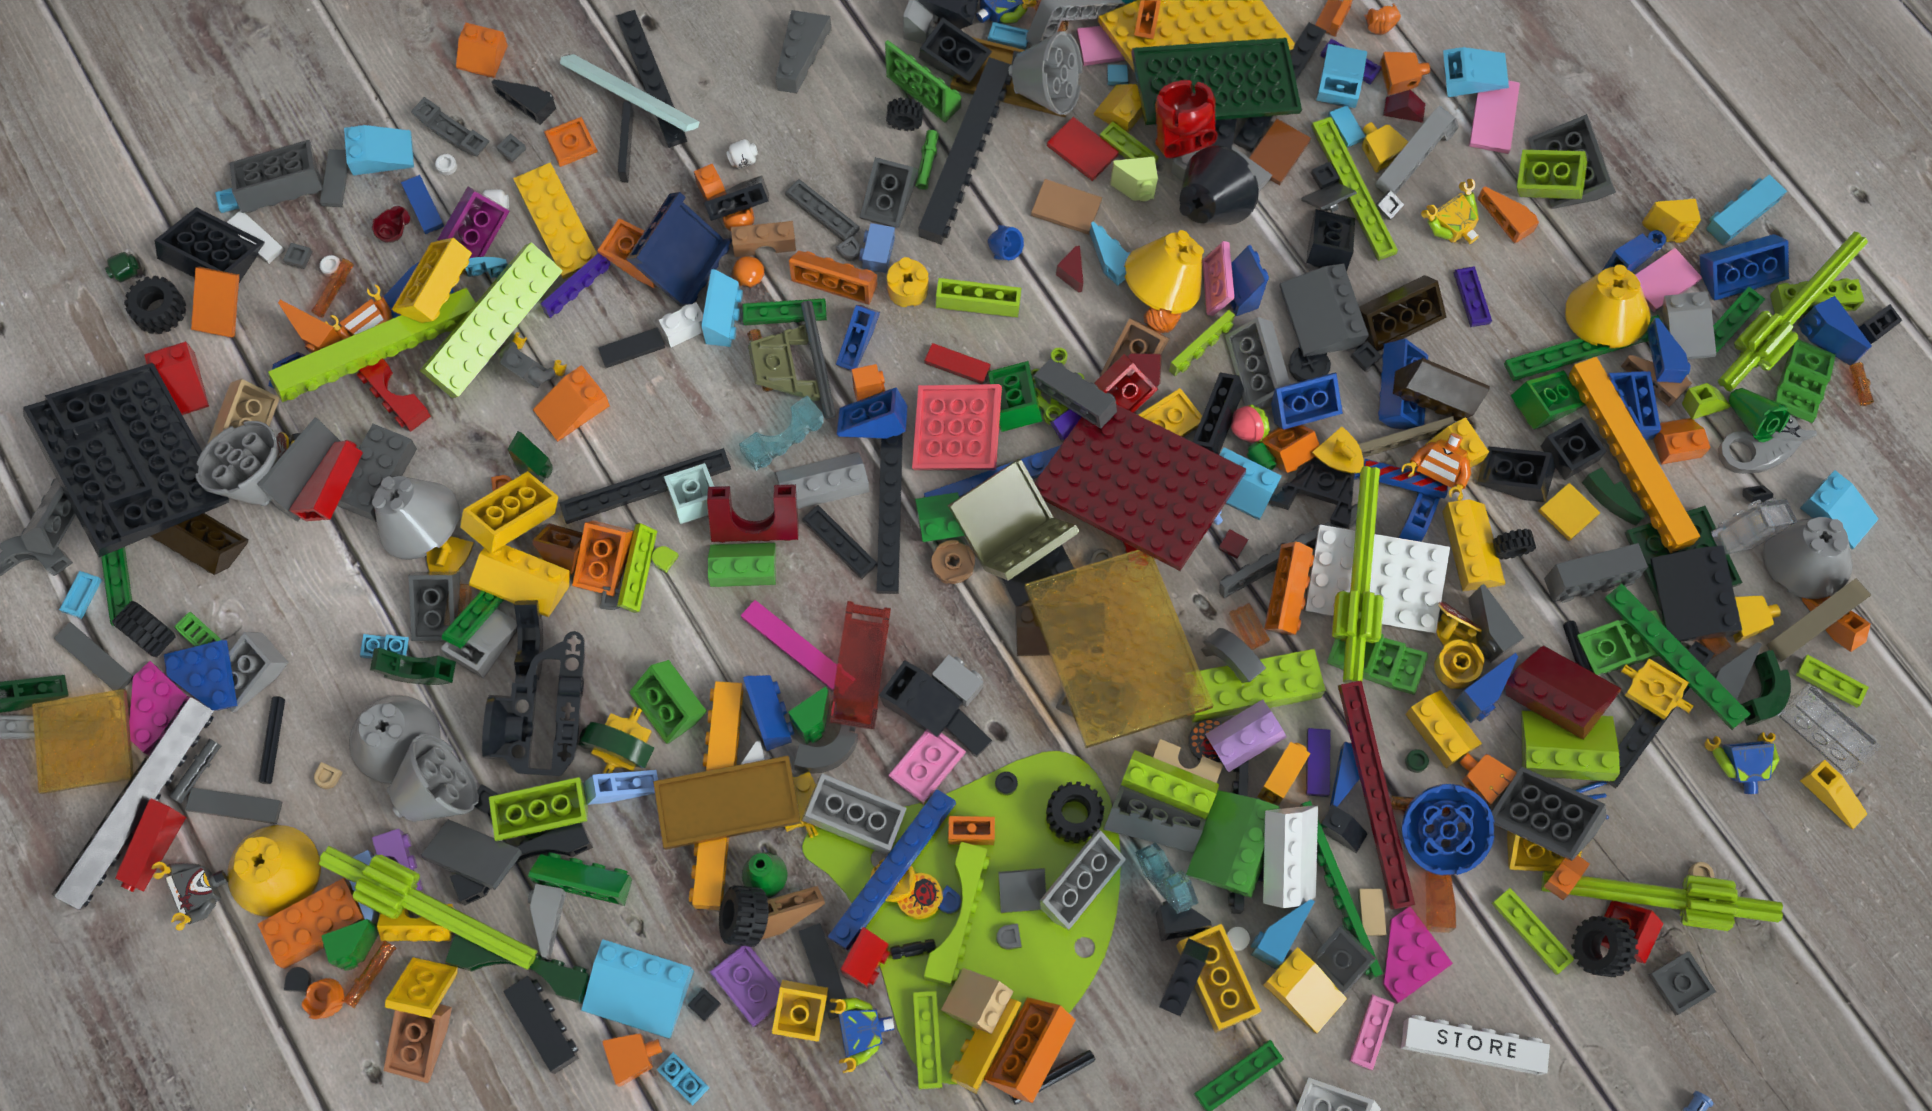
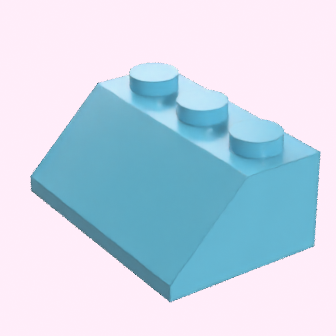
M711 269L701 325L706 344L731 347L732 340L736 338V327H734L735 321L739 320L740 309L737 307L738 302H742L743 290H740L738 281L715 269Z
M1223 447L1220 456L1246 468V474L1226 504L1260 520L1282 476Z

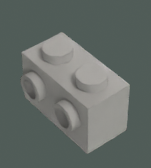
M948 655L932 673V678L962 700V705L967 707L983 688V678L976 671H970L964 667L965 663L956 656L953 658Z

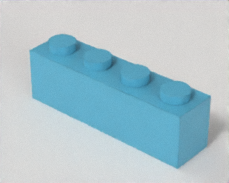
M1770 174L1763 180L1761 178L1756 180L1751 186L1752 189L1742 191L1737 197L1738 200L1735 202L1731 200L1725 205L1723 212L1717 211L1709 219L1711 223L1706 230L1723 246L1777 204L1787 192Z

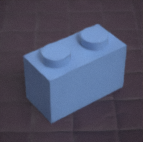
M870 223L869 231L865 230L863 242L866 243L865 249L861 248L859 255L863 269L887 273L895 240V227Z

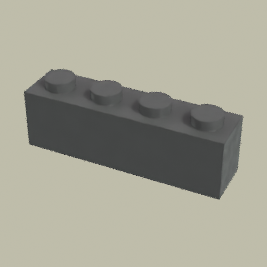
M1049 359L1034 374L1036 388L1100 429L1117 412L1116 400L1113 395L1101 391L1094 383L1085 381L1078 373L1069 371L1060 362L1057 363Z

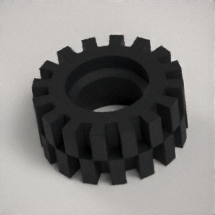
M898 98V100L893 99L887 106L886 122H888L889 126L892 125V128L895 129L897 127V130L900 131L901 129H904V131H908V129L914 131V128L919 129V126L921 127L923 106L919 102L915 103L914 99L909 101V98H905V100L902 98Z
M1530 529L1511 530L1509 533H1502L1503 535H1498L1497 538L1493 539L1497 558L1500 559L1521 557L1523 554L1527 555L1536 549L1534 537Z

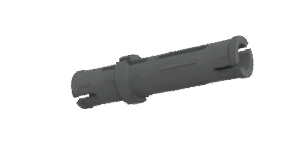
M209 738L198 756H194L193 759L195 760L171 794H169V797L182 804V801L206 767L209 768L211 766V760L222 746Z

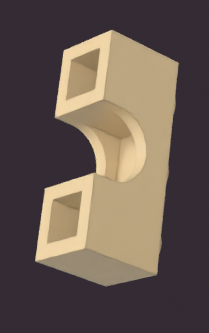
M1161 739L1159 740L1153 758L1217 783L1223 764L1202 756L1197 767L1193 769L1184 768L1178 760L1181 747Z

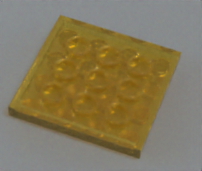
M121 689L32 704L38 792L40 794L131 779L133 776L127 690Z

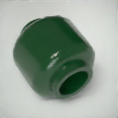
M121 252L108 258V266L105 267L110 279L115 278L118 282H124L137 276V270L140 269L133 254L129 255L126 252Z

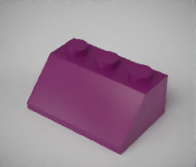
M467 186L437 240L454 238L472 253L470 258L484 257L510 211L484 194Z

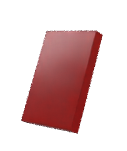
M1072 117L1047 142L1048 148L1091 181H1094L1119 155L1118 150L1075 117Z

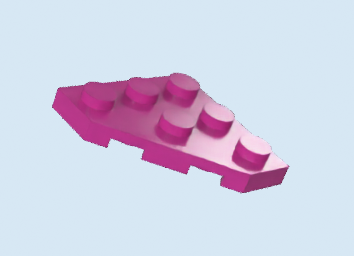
M151 661L133 676L128 738L145 754H148L180 705L188 697Z
M1411 906L1392 918L1389 925L1390 932L1382 985L1396 1004L1453 964Z

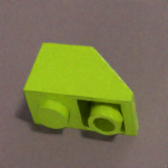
M1708 383L1688 388L1682 402V406L1692 420L1730 408V404L1720 390Z

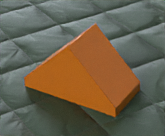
M1161 0L1140 1L1134 36L1154 39Z

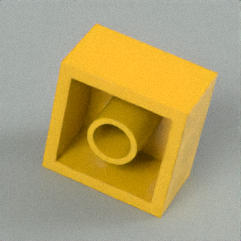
M782 980L772 1034L819 1042L828 988Z

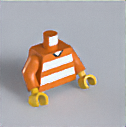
M377 285L375 287L378 289V292L375 295H372L367 288V293L369 296L374 297L375 301L370 299L341 322L338 321L336 316H330L335 321L332 327H334L341 340L392 319V311L384 297L380 296V288Z
M1451 433L1448 441L1440 439L1437 442L1426 444L1410 459V463L1402 466V472L1405 468H1411L1412 472L1408 477H1412L1415 467H1418L1416 471L1451 487L1449 490L1450 498H1452L1453 493L1459 492L1457 500H1462V489H1465L1471 476L1470 461L1467 458L1468 452L1459 447L1463 438L1458 434Z

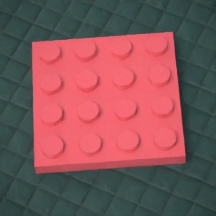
M1000 384L918 386L912 469L996 470L1002 386Z

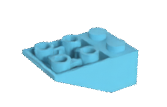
M1328 44L1316 101L1356 108L1368 51Z
M1466 47L1443 50L1448 97L1509 88L1505 53Z

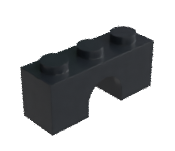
M1188 938L1175 971L1165 988L1159 1005L1160 1008L1181 1017L1205 965L1210 947Z

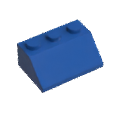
M1337 373L1275 388L1271 402L1274 424L1284 430L1343 414Z
M771 675L743 677L766 751L792 743L791 735H794L791 722L786 723L784 715L788 713L784 701L779 702L777 695L781 694L777 681L772 682Z

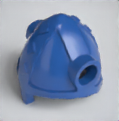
M998 225V229L990 235L987 243L994 253V259L1009 261L1014 260L1021 254L1024 247V238L1018 229Z

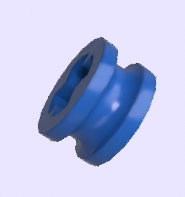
M1658 230L1651 231L1647 236L1651 240L1653 238L1654 240H1659L1658 244L1657 242L1654 243L1657 246L1655 251H1659L1666 242L1665 234Z

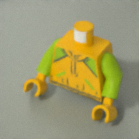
M1467 179L1468 187H1466L1465 182H1460L1459 188L1461 191H1465L1464 195L1460 193L1439 209L1435 205H1428V210H1422L1421 216L1428 218L1427 222L1435 236L1453 243L1462 237L1469 244L1477 240L1479 235L1473 229L1479 219L1474 192H1471L1475 187L1473 179Z

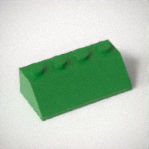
M548 853L547 856L540 854L528 874V877L535 884L563 888L567 893L622 906L626 904L632 883V878L630 875H627L628 871L614 868V871L605 869L606 866L592 863V866L584 865V861L576 858H570L567 861L561 859V856L555 853Z

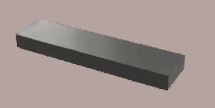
M800 179L785 192L789 199L842 241L854 236L860 230L859 225Z
M71 622L54 637L56 641L117 694L133 680V676Z
M191 788L185 810L277 824L283 802L274 799Z

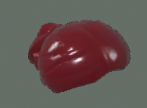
M401 206L387 209L373 219V234L385 243L398 241L403 235L404 225L410 222V215Z

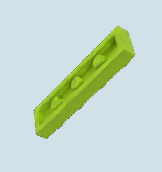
M1228 310L1171 362L1169 372L1174 376L1179 372H1185L1193 359L1198 360L1204 354V349L1209 345L1211 347L1215 345L1223 332L1226 334L1232 329L1235 314Z
M641 523L635 524L617 603V606L633 613L640 612L657 530Z
M1511 888L1507 889L1491 903L1555 975H1558L1575 960Z
M936 991L914 992L913 1002L919 1090L942 1088Z

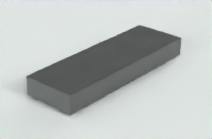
M329 149L320 199L321 206H343L349 170L346 161V150Z

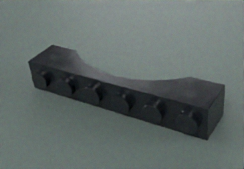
M583 822L545 830L537 838L533 839L531 837L520 842V845L516 848H519L522 854L515 864L524 859L548 853L574 857L593 848ZM456 873L450 876L458 899L464 906L487 896L491 889Z

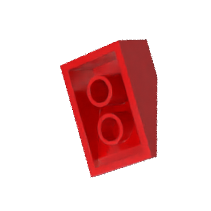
M186 341L144 354L146 363H153L182 415L209 407L195 352Z

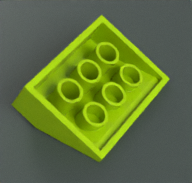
M1521 711L1522 767L1550 778L1596 781L1616 780L1620 774L1613 716L1602 715L1586 738L1582 740L1534 711Z

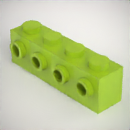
M939 278L936 292V308L1018 318L1022 288Z
M1843 278L1838 281H1832L1802 315L1808 314L1815 305L1833 296L1838 299L1846 311H1856L1864 302L1859 279L1850 280L1849 278ZM1808 281L1798 284H1779L1770 294L1774 313L1779 314Z

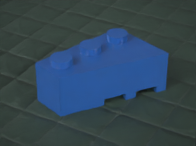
M1651 371L1608 373L1609 379L1645 440H1653L1661 430Z

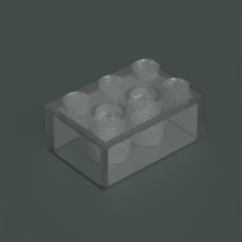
M1771 498L1765 502L1758 500L1750 503L1747 510H1741L1733 514L1734 518L1731 520L1728 519L1720 522L1718 528L1711 532L1717 546H1724L1725 555L1749 551L1796 524L1798 521L1788 500H1777L1776 498Z

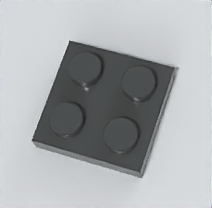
M1339 926L1311 960L1318 965L1343 993H1347L1376 958L1344 926Z
M1690 951L1649 974V977L1675 1016L1716 992Z

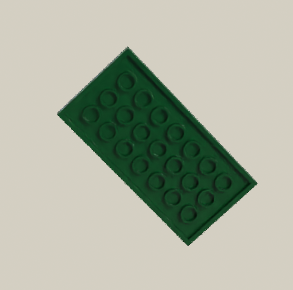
M1287 38L1133 48L1131 51L1145 125L1156 124L1155 102L1160 90L1172 82L1181 80L1192 81L1193 93L1195 94L1197 82L1204 83L1211 88L1216 103L1215 120L1300 114L1302 111Z

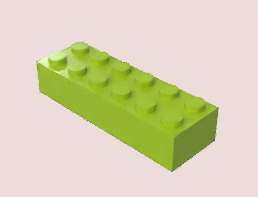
M1315 649L1260 659L1266 669L1253 680L1241 683L1228 665L1185 673L1182 683L1192 723L1239 714L1262 699L1269 708L1321 698L1326 690Z

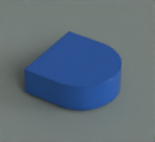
M947 885L942 891L943 900L938 909L943 913L953 914L959 910L961 898L956 891Z

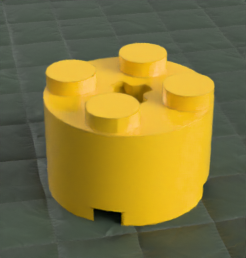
M904 257L889 268L887 273V290L892 302L898 306L907 307L917 306L926 299L928 295V271L920 262Z
M1459 639L1451 641L1437 655L1434 661L1435 673L1438 679L1450 689L1466 688L1480 676L1483 670L1484 656L1479 647L1472 642L1469 643Z

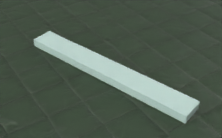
M575 54L561 57V65L687 132L698 128V120Z

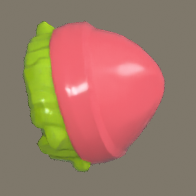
M1253 404L1241 407L1233 414L1231 430L1241 440L1249 443L1261 442L1270 431L1268 417L1265 416L1263 409L1254 407Z

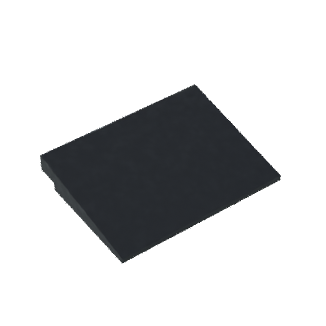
M153 363L45 395L44 401L23 407V417L99 558L229 503L228 497L208 492L198 483L196 479V473H198L199 469L197 461L202 450Z

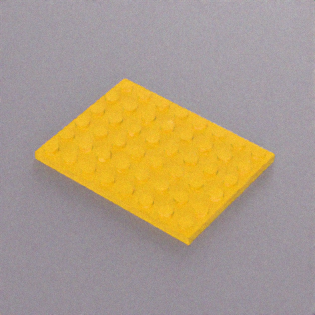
M1141 0L1098 17V23L1134 72L1131 51L1133 48L1273 38H1287L1289 50L1294 49L1295 45L1262 0H1161L1154 39L1134 36Z

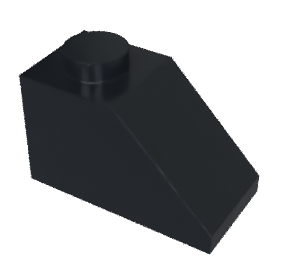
M1334 805L1328 809L1320 823L1325 835L1355 853L1358 852L1368 835L1351 815Z

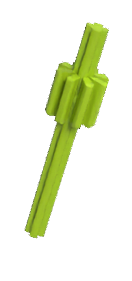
M1853 232L1779 314L1775 313L1772 316L1769 311H1762L1734 342V347L1741 351L1739 353L1740 356L1718 379L1717 382L1720 386H1723L1726 391L1732 392L1754 367L1760 366L1762 370L1769 371L1798 340V334L1792 331L1794 328L1792 325L1868 243L1866 237H1861L1859 232Z
M1364 466L1360 471L1350 592L1340 591L1335 596L1332 637L1346 642L1343 670L1344 683L1363 681L1366 642L1376 643L1381 639L1384 598L1381 595H1375V593L1370 592L1380 469L1377 467Z
M328 846L320 857V866L356 883L354 887L356 890L353 893L355 901L391 919H397L402 914L403 909L406 908L526 970L529 969L536 958L538 950L417 890L420 874L383 855H375L371 859L370 864L367 865Z
M1544 871L1542 873L1541 891L1550 892L1543 886L1554 872ZM1687 875L1682 883L1683 889L1582 876L1569 894L1679 909L1683 925L1729 931L1730 928H1733L1735 923L1734 917L1777 923L1782 921L1783 917L1782 902L1739 897L1738 890L1735 889L1736 883L1733 880Z

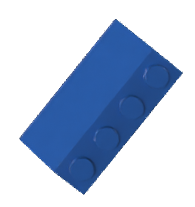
M1775 234L1699 255L1700 275L1714 301L1743 293L1748 287L1756 289L1789 279L1788 240Z
M1406 338L1384 344L1380 410L1378 411L1379 421L1390 428L1403 430L1424 425L1425 408L1419 407L1418 404L1411 401L1402 400L1401 397L1393 394L1395 371L1421 358L1428 360V354Z

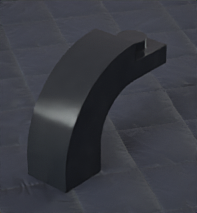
M538 600L515 601L514 604L518 631V646L514 660L516 674L527 675L533 658L543 652L542 615L539 612ZM543 661L539 664L537 680L540 679Z

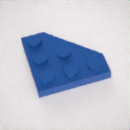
M220 640L164 654L167 677L213 711H219L238 706L227 640Z

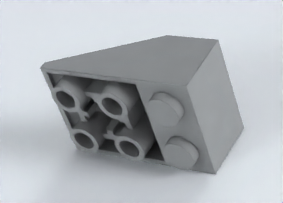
M496 609L461 649L446 641L441 650L451 660L456 661V663L484 678L516 633L517 622Z

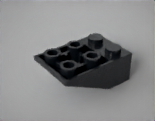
M906 660L903 661L879 694L883 706L937 738L963 703L962 700L931 676Z

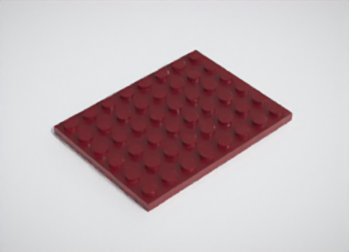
M1117 404V412L1101 429L1081 417L1035 481V485L1044 501L1181 571L1246 474V468Z

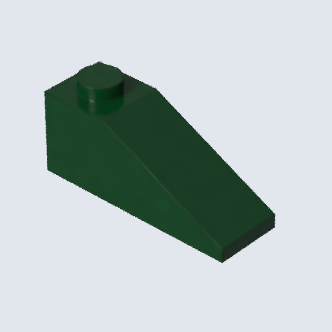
M517 431L507 450L520 475L528 471L543 483L552 473L551 461L522 432Z
M65 675L0 682V713L18 711L68 697Z

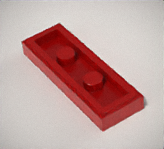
M934 343L931 344L924 360V364L979 384H984L991 364Z

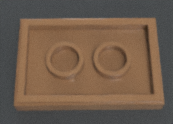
M1044 179L1031 216L1089 235L1091 223L1095 220L1102 197Z

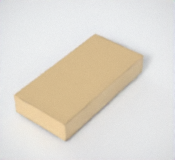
M1359 889L1360 920L1367 936H1385L1386 924L1383 889Z

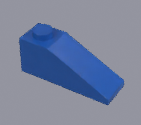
M863 305L855 306L836 365L849 370L858 368L875 330L880 315L879 311Z
M1654 318L1647 329L1656 380L1657 382L1682 383L1691 369L1687 355L1661 320Z
M1418 493L1398 538L1422 542L1440 498Z
M1344 742L1340 748L1330 807L1332 805L1338 807L1360 779L1352 744L1349 742Z

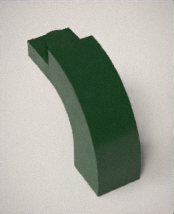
M375 648L370 670L383 674L384 678L423 685H444L453 683L456 661L438 655L427 658L409 657L382 648Z
M1773 650L1765 651L1755 658L1754 664L1761 681V692L1758 698L1741 704L1750 713L1744 720L1746 726L1758 724L1778 715L1789 701L1791 693L1790 675L1788 669L1780 670Z
M590 722L582 730L578 743L584 749L605 752L637 768H645L654 751V747L613 727L596 722Z

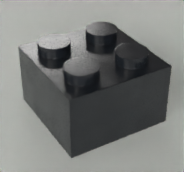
M1582 417L1548 435L1540 445L1544 452L1552 453L1556 469L1564 480L1600 461L1607 452Z

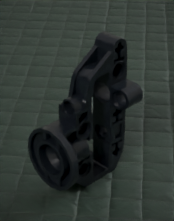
M576 631L569 632L562 642L536 655L531 661L527 675L516 674L515 683H512L511 696L489 695L487 697L482 735L483 758L506 760L518 774L563 775L575 759L578 746L581 700L584 689L585 639L583 635ZM575 635L581 641L580 644H576L575 648L576 652L580 651V656L576 654L567 655V650L572 652V644L568 643V640L573 639ZM576 658L578 660L579 666L576 670L571 671L566 667L568 659ZM547 659L560 660L555 720L556 735L553 744L551 769L531 768L530 760L539 664ZM520 700H526L529 704L528 710L524 713L519 712L517 709V703ZM567 703H571V707H575V711L570 713V719H574V721L561 720V718L566 719L567 713L563 711V707H566ZM559 743L572 744V746L567 745V752L571 753V757L566 758V761H563V757L559 756V752L564 750V745H559ZM517 745H521L525 749V754L521 758H516L513 755V748Z

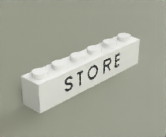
M1411 1015V1018L1404 1020L1401 1049L1535 1075H1544L1548 1071L1550 1044L1542 1043V1039L1529 1037L1528 1040L1519 1039V1035L1513 1033H1505L1504 1036L1497 1035L1495 1030L1486 1028L1476 1031L1472 1030V1026L1466 1024H1458V1027L1450 1026L1449 1022L1436 1019L1435 1022L1425 1021L1426 1017Z

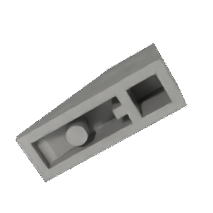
M535 884L534 890H531L529 893L528 903L530 904L541 957L546 961H550L566 892L563 888Z

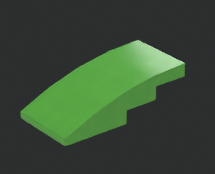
M1798 339L1790 350L1774 401L1786 406L1789 409L1787 411L1791 415L1813 423L1817 418L1819 404L1824 398L1826 386L1831 379L1836 355Z
M1656 610L1651 611V613H1652V614L1659 620V622L1663 625V623H1662V621H1661V619H1660V617H1659L1657 611H1656ZM1617 620L1577 635V639L1590 667L1596 675L1622 669L1626 664L1631 666L1659 656L1625 620Z
M1381 634V639L1378 642H1366L1363 679L1415 695L1428 659V653L1408 648L1406 643L1384 638V635ZM1335 639L1327 664L1344 670L1346 642L1341 641V639Z

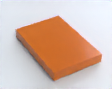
M196 267L191 330L227 337L235 336L239 274Z

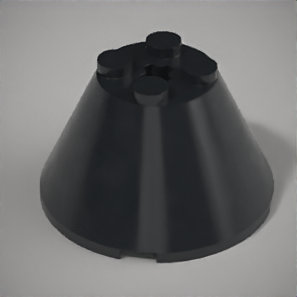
M1208 146L1196 152L1190 158L1184 173L1179 197V210L1181 214L1194 222L1203 224L1233 225L1245 220L1254 211L1259 196L1257 178L1252 175L1248 168L1249 163L1239 153L1223 146Z

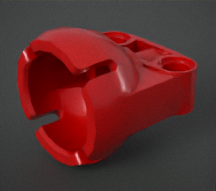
M1190 80L1172 82L1160 90L1155 102L1157 126L1155 144L1166 158H1175L1201 150L1216 141L1218 135L1215 131V97L1211 88L1204 83H1196V94L1193 93L1192 81Z

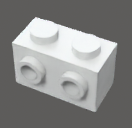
M696 302L683 306L677 312L668 313L659 320L661 331L670 348L703 333L701 326L703 313Z

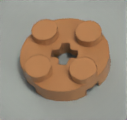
M948 540L936 548L932 556V569L941 582L957 584L967 580L973 574L975 556L968 545L965 546L957 540ZM951 557L954 560H959L957 566L948 565Z

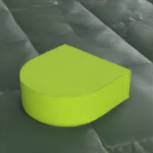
M666 546L656 548L652 554L654 565L665 573L668 572L679 557L677 552Z

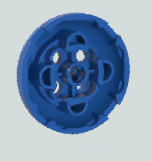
M1456 784L1435 785L1419 793L1407 807L1402 821L1403 842L1412 859L1425 870L1438 875L1463 874L1478 866L1488 855L1494 841V818L1489 806L1474 791ZM1445 807H1448L1450 810L1447 816L1441 815ZM1460 822L1465 823L1464 831H1458L1457 825ZM1433 824V831L1426 832V826ZM1447 824L1448 828L1444 830L1443 827ZM1443 839L1450 840L1448 847L1441 846Z

